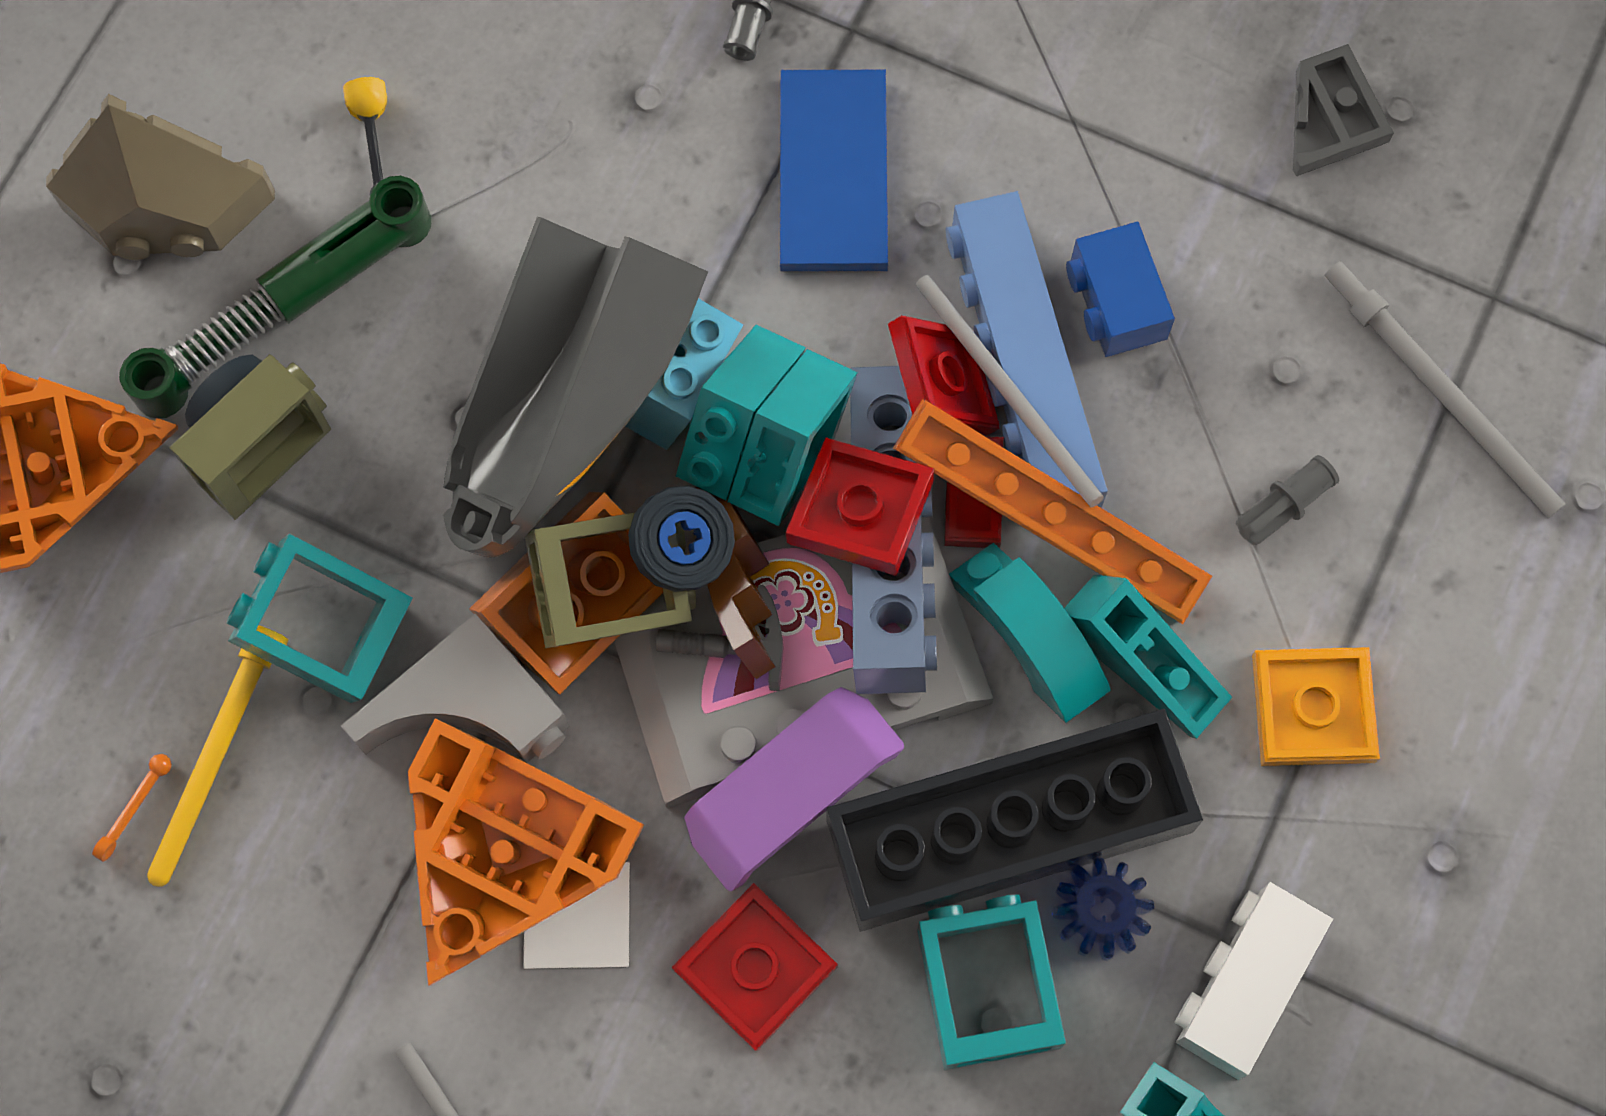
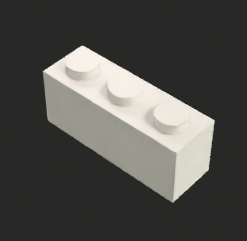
M1271 882L1261 889L1258 895L1250 890L1246 893L1231 920L1240 926L1231 944L1227 945L1220 941L1203 972L1212 976L1201 997L1194 992L1190 994L1175 1021L1177 1025L1183 1028L1176 1041L1177 1044L1237 1080L1249 1075L1333 921V918Z

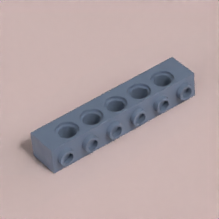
M899 366L851 367L850 369L858 372L850 393L851 445L914 462L893 449L912 417ZM891 425L901 427L894 431L882 430V428ZM932 487L898 572L906 575L904 578L897 581L885 580L882 576L887 573L852 563L853 672L856 694L926 692V671H937L936 635L925 636L924 618H936L935 584H923V567H934L933 532L922 533V517H933ZM890 623H902L907 626L904 631L899 633H889L882 630L883 627Z

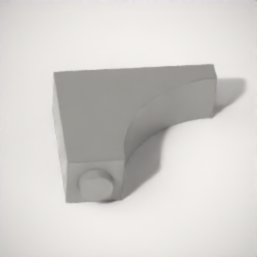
M476 614L471 616L341 725L362 752L367 755L373 749L394 737L414 730L430 728L434 719H438L455 728H463L489 736L507 746L527 763L535 756L543 759L555 751L566 737L563 732L570 727L561 709Z

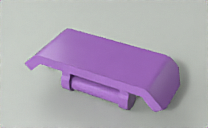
M840 687L815 703L690 808L684 819L691 844L728 891H733L742 886L753 871L826 812L827 807L833 806L877 768L895 759L904 749V743L868 699Z

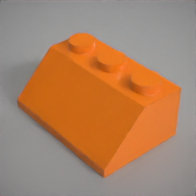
M589 492L555 526L623 515L624 513L605 492ZM629 530L561 542L576 627L640 616L663 593V588L655 586L642 575L630 555ZM528 552L469 608L514 656L559 695L620 636L545 649Z

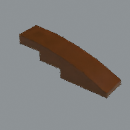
M695 486L696 489L705 491V490H703V489H701V488ZM709 493L727 511L733 523L735 545L727 567L715 581L707 584L713 607L734 652L755 679H758L776 667L754 629V626L773 615L751 578L752 575L768 566L769 562L737 507L729 503L728 499L724 500Z

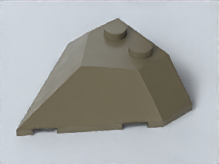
M110 94L101 103V114L97 119L90 118L63 154V165L60 169H52L46 177V187L61 209L113 256L129 260H142L149 257L150 254L173 253L181 257H197L202 255L204 251H221L275 199V189L262 165L250 159L232 162L222 157V146L158 116L150 115L145 119L137 113L126 111V102Z

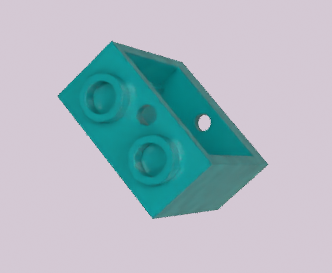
M756 324L701 387L676 477L727 500L730 496L756 412L803 355L806 347ZM698 432H702L705 435L703 440L699 437Z
M809 349L803 353L755 414L730 492L729 503L777 526L781 524L802 495L825 438L835 439L858 372Z
M291 534L280 540L278 546L268 542L253 570V573L261 576L253 594L249 596L242 593L227 619L226 624L234 627L228 642L349 703L362 700L413 597ZM293 559L376 601L341 673L256 630Z
M1018 894L1000 896L985 901L986 910L963 913L962 905L945 906L928 911L929 920L919 922L917 933L944 1071L1059 1050L1066 1044L1036 900L1021 903V898ZM1022 923L1042 1023L957 1038L938 938Z

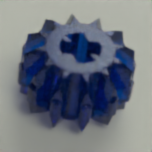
M1096 858L1092 865V877L1085 868L1076 865L1070 872L1075 885L1060 882L1056 889V893L1069 903L1055 906L1052 910L1053 918L1072 920V923L1068 924L1060 932V937L1063 941H1067L1078 933L1083 936L1084 939L1078 947V954L1084 957L1088 955L1094 942L1099 943L1100 955L1104 961L1113 958L1115 951L1114 941L1122 951L1130 954L1136 948V943L1131 933L1146 936L1151 929V925L1137 915L1152 912L1154 901L1147 898L1135 899V895L1140 893L1147 883L1143 877L1136 878L1129 885L1124 882L1123 878L1128 872V865L1126 863L1120 862L1111 876L1107 875V865L1104 859ZM1100 896V903H1103L1106 898L1114 903L1116 908L1110 915L1112 922H1106L1105 915L1100 920H1097L1091 914L1090 910L1096 903L1094 897Z

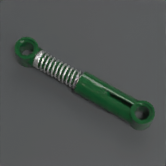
M401 175L389 176L379 181L372 189L369 201L256 278L259 291L250 289L251 296L242 295L243 302L241 303L234 300V308L226 306L227 313L218 312L219 318L217 320L210 317L211 324L202 323L203 330L194 329L193 337L186 334L185 338L187 341L178 340L177 344L169 346V349L141 348L131 353L123 361L119 373V381L124 391L146 416L167 418L176 414L185 405L188 398V390L192 388L190 384L196 381V378H201L200 371L204 370L209 373L208 366L210 364L213 367H217V359L225 361L224 355L226 353L233 356L232 349L236 347V349L241 350L240 343L242 342L249 345L248 338L252 336L254 339H257L256 332L260 330L261 333H265L264 327L266 325L273 328L272 321L275 319L278 322H281V319L289 324L397 247H411L420 243L430 231L431 215L419 185L411 178ZM399 207H411V210L401 217L390 216ZM164 376V380L158 388L144 391L146 384L151 379Z

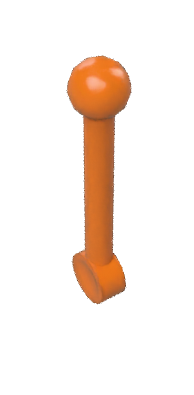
M157 754L150 759V771L108 834L103 836L95 845L92 852L94 857L104 862L113 854L116 848V841L158 778L170 772L172 762L167 755Z

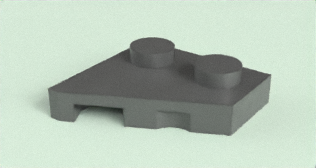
M1349 44L1300 61L1296 70L1293 171L1296 176L1390 142L1394 132Z

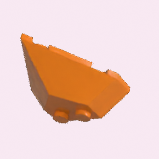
M0 363V573L30 567L178 430V425L156 418L154 421L126 411L125 406L41 377L36 380L8 370L6 365Z
M434 719L408 770L410 794H413L416 830L413 832L422 926L426 927L429 962H426L428 986L435 984L617 879L644 824L531 764L447 723Z

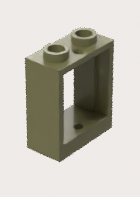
M269 354L169 448L195 482L236 520L332 429L322 413L327 405L313 390L316 387L314 382L295 363L291 362L285 368Z
M635 513L534 529L525 536L545 649L692 621L690 610L696 608L695 590L673 592L663 588L667 611L576 627L561 542L630 530ZM675 523L676 533L668 537V542L671 548L681 547L684 553L686 549L685 533L681 523Z

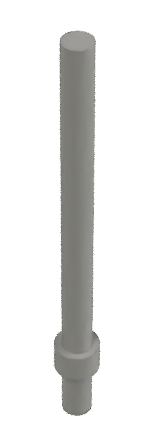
M1341 261L1332 266L1324 276L1352 305L1349 311L1363 327L1370 325L1548 519L1565 505L1564 501L1386 310L1389 304L1375 289L1368 291Z

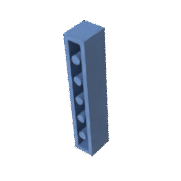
M1015 191L955 205L952 226L946 227V239L952 259L961 258L965 275L959 277L963 301L967 308L975 307L979 324L974 325V333L1104 496L1103 500L1097 505L1102 508L1108 490L1019 193ZM988 378L993 404L995 407L1003 405L1008 424L1002 425L1006 450L1079 494Z

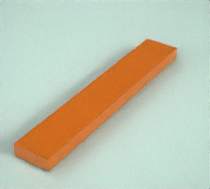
M922 399L893 449L914 462L934 468V474L1098 574L1127 578L1152 607L1181 624H1184L1212 578V575L1097 505L1090 507L1080 494L926 400Z

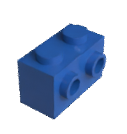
M1139 221L1077 238L1071 260L1066 262L1067 276L1074 293L1082 292L1088 308L1084 310V322L1088 335L1093 342L1100 341L1105 357L1167 340L1175 317Z

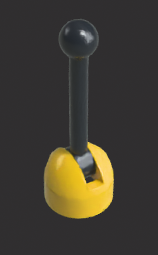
M361 77L345 83L343 93L345 105L349 113L357 120L363 121L365 125L373 179L370 195L377 183L383 180L375 120L385 111L387 92L385 82L382 79Z

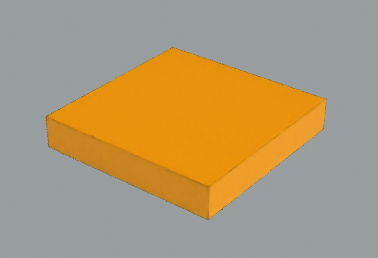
M1369 647L1254 651L1252 662L1261 766L1376 763L1380 759Z

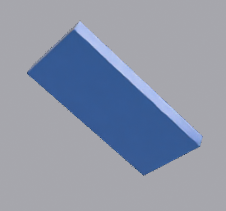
M886 69L781 70L780 271H888Z

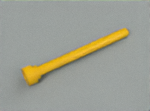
M258 625L256 629L284 645H287L289 641L285 636L266 627ZM242 648L238 654L242 662L148 870L147 878L153 886L162 887L170 881L264 668L270 669L272 663Z

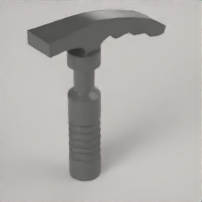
M759 585L758 590L773 614L766 619L765 633L768 634L764 640L760 639L776 666L769 671V690L780 691L784 650L781 626L770 593L764 585ZM658 630L657 652H675L676 654L680 652L681 654H698L699 656L704 655L716 658H725L729 654L737 655L726 635H704V633L698 634L697 632L693 634L686 631Z

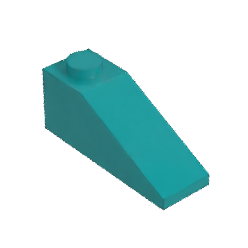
M1093 575L1064 608L1084 636L1094 655L1158 710L1165 708L1167 717L1191 738L1197 739L1232 699L1227 690L1127 578Z

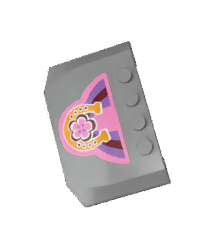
M922 517V533L933 532L929 518ZM934 532V567H923V584H935L936 618H924L925 636L936 635L937 671H926V692L858 694L870 701L893 730L937 717L938 721L990 705L993 702L991 690ZM786 534L758 543L769 565L752 575L751 578L757 588L759 585L766 587L777 610L784 647L780 691L769 690V672L755 679L737 655L729 654L725 658H716L704 655L699 656L698 654L687 655L680 652L678 654L675 652H657L656 642L659 629L675 630L676 632L686 631L693 634L697 632L698 634L704 633V635H726L713 607L707 585L695 590L696 608L690 610L691 622L623 634L614 641L666 808L705 796L828 693L840 687L856 693L853 672L851 562L787 544ZM900 572L897 573V576L887 573L882 578L889 581H897L906 575ZM664 592L640 616L667 611ZM766 619L754 626L756 633L762 640L768 635L765 633ZM890 623L883 627L882 630L889 633H899L904 631L907 626L902 623Z

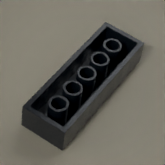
M1165 708L826 808L827 825L860 932L1193 833L1203 821Z

